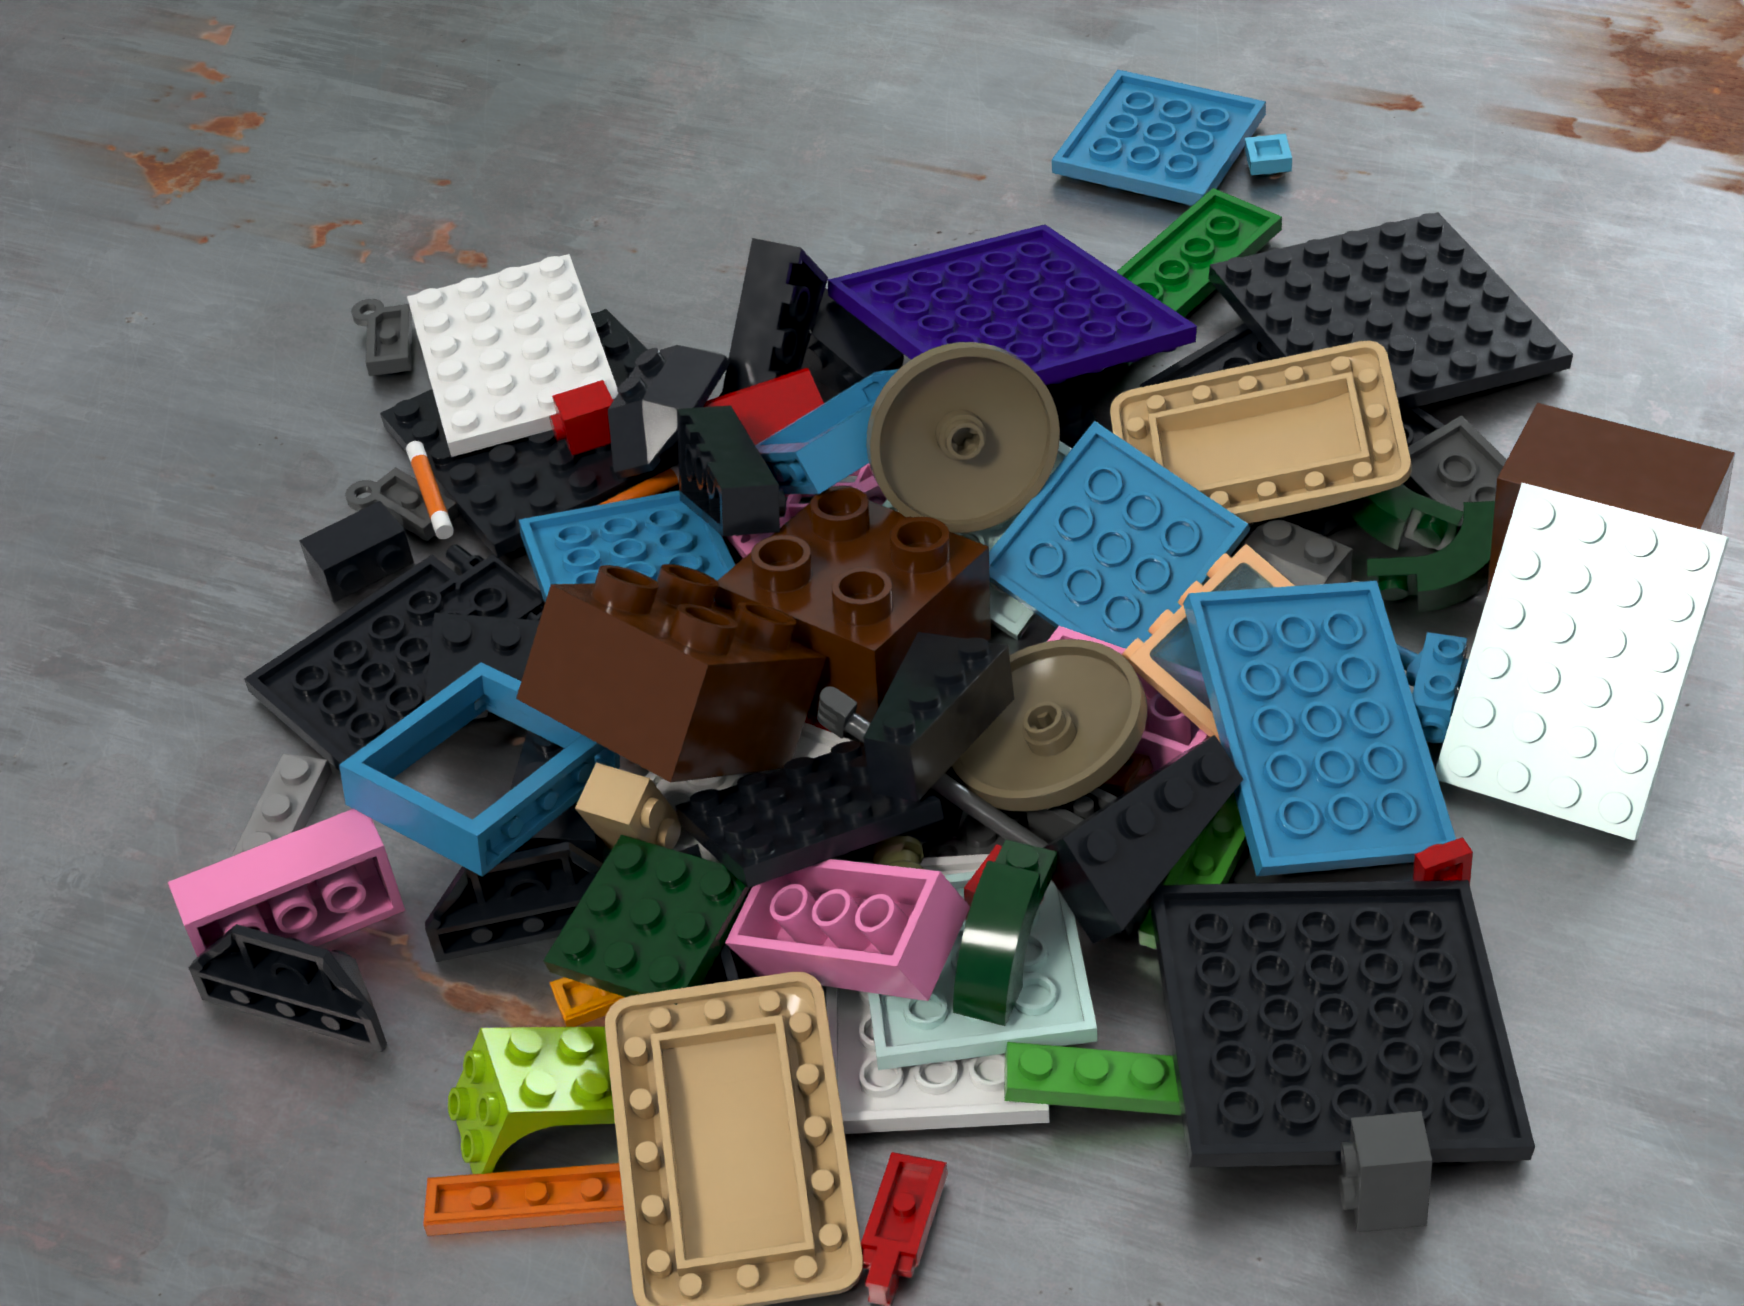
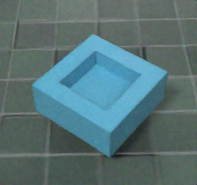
M1286 133L1245 138V153L1251 176L1273 175L1292 171V155Z

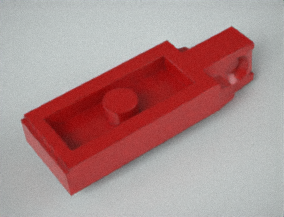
M895 1152L891 1153L861 1241L863 1269L869 1270L865 1286L869 1290V1303L891 1306L898 1288L899 1277L912 1278L915 1267L919 1266L948 1175L947 1162Z

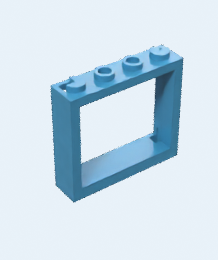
M899 369L872 373L755 445L778 482L779 489H783L784 494H820L869 463L866 439L871 411L881 390Z
M480 662L346 759L339 767L345 805L474 873L484 876L579 800L596 762L619 769L620 755L517 700L516 697L521 681ZM485 710L565 748L473 820L393 779Z

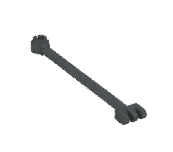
M826 687L821 691L817 720L822 726L841 739L848 732L864 743L863 737L871 724L856 713L857 702L837 688ZM946 773L931 787L936 793L1006 840L1040 848L1049 844ZM1146 902L1121 932H1118L1119 935L1128 937L1132 932H1139L1150 910Z

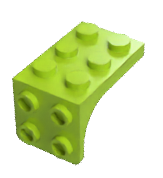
M605 1027L480 1028L472 1049L467 1051L464 1056L463 1071L456 1087L450 1090L448 1095V1113L451 1120L456 1121L461 1135L462 1158L465 1163L470 1164L473 1174L492 1173L498 1159L507 1148L517 1140L535 1131L561 1125L615 1124Z

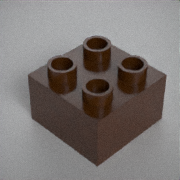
M1537 403L1497 478L1487 597L1522 483L1722 535L1735 453Z
M831 486L822 493L815 494L806 507L780 528V532H775L770 537L758 542L750 554L717 580L719 585L715 595V602L735 612L740 602H753L780 610L796 620L791 640L826 657L808 711L809 714L816 717L821 691L826 687H835L856 701V713L871 723L918 632L962 639L977 637L983 638L987 642L991 639L989 547L950 532L948 527L937 519L931 517H905L898 511L869 501L864 492L853 487Z
M664 564L661 566L657 581L631 569L613 565H602L599 567L595 583L550 585L516 699L670 783L783 769L785 763L793 759L826 657L791 640L796 620L780 610L758 603L740 602L735 612L715 602L714 598L719 583L705 573L680 565Z

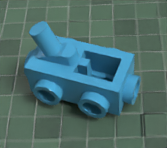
M1427 632L1424 647L1419 654L1398 644L1396 645L1404 670L1407 671L1408 684L1414 686L1412 697L1425 739L1430 743L1443 744L1469 660L1466 659L1468 649L1467 638Z

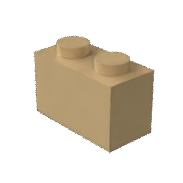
M596 762L575 809L603 843L612 850L619 837L625 835L673 849L680 836V822L676 811L650 778Z

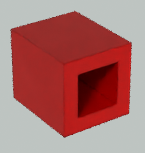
M603 380L552 396L556 414L549 415L552 430L557 441L565 439L572 455L611 443L608 408L612 404L613 399Z

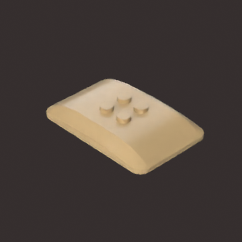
M1358 341L1131 389L1119 394L1113 400L1110 407L1112 430L1115 435L1248 524L1316 510L1386 491L1402 485L1408 480L1412 471L1411 458L1388 354L1382 345L1373 341Z
M787 972L633 995L615 1002L606 1014L605 1033L632 1291L636 1305L764 1306L836 1295L849 1291L854 1287L863 1273V1256L827 1009L821 983L814 976L805 972Z

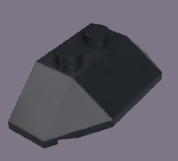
M675 345L661 350L651 348L637 358L635 362L636 367L629 378L620 384L617 389L618 395L608 408L613 469L618 479L653 471L661 461L660 456L678 441L677 409L698 408L705 405L730 364L725 355L714 351Z
M564 842L511 853L484 876H480L462 866L425 921V930L435 961L440 962L558 937L603 863L570 842Z
M236 924L194 959L189 966L190 973L202 1000L383 1052L387 1046L383 1030L357 961L345 952L326 950L306 944L296 938H284Z

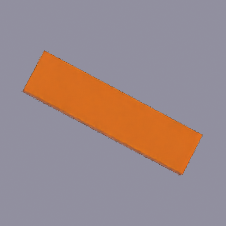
M619 1163L427 1178L423 1222L427 1236L625 1221Z

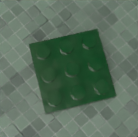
M621 835L543 962L550 973L624 997L700 986L725 945L726 939L752 887L747 888L723 864Z

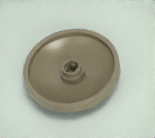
M958 342L930 349L911 359L883 387L875 401L868 421L866 439L868 461L875 481L892 506L905 517H931L943 522L952 533L981 531L1015 516L1041 491L1051 474L1058 453L1060 439L1059 418L1055 403L1046 385L1033 369L1016 355L985 343Z
M1080 639L1043 642L1009 655L1014 700L952 765L961 784L992 806L1010 811H1037L1060 806L1074 801L1101 786L1127 762L1135 751L1145 729L1148 708L1147 699L1132 665L1114 649L1097 642Z

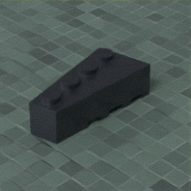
M752 238L728 358L730 364L726 369L723 389L719 397L801 370L828 280V276L801 247Z

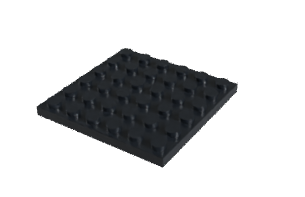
M1439 212L1426 213L1419 217L1397 222H1386L1380 226L1358 231H1348L1344 234L1323 239H1313L1306 243L1284 248H1273L1267 252L1245 257H1234L1228 261L1210 264L1208 279L1274 359L1358 341H1373L1382 345L1388 354L1400 411L1570 369L1573 353Z
M604 309L600 312L592 313L591 316L618 389L620 384L628 379L636 367L635 362L637 358L648 349L607 309ZM433 389L411 399L400 401L394 407L380 413L384 427L406 453V447L410 442L420 441L423 444L440 492L456 503L461 517L497 558L524 546L520 533L519 519L596 506L679 464L677 441L675 445L662 453L660 456L661 461L653 471L618 479L613 469L611 443L572 455L565 439L557 441L553 430L451 457Z
M1468 880L1159 885L1151 894L1149 903L1189 1168L1342 1164L1340 1144L1341 1142H1350L1351 1118L1422 1111L1432 1162L1531 1160L1535 1144Z

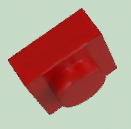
M1463 837L1445 844H1434L1424 851L1415 854L1413 881L1468 880L1470 885L1473 851Z

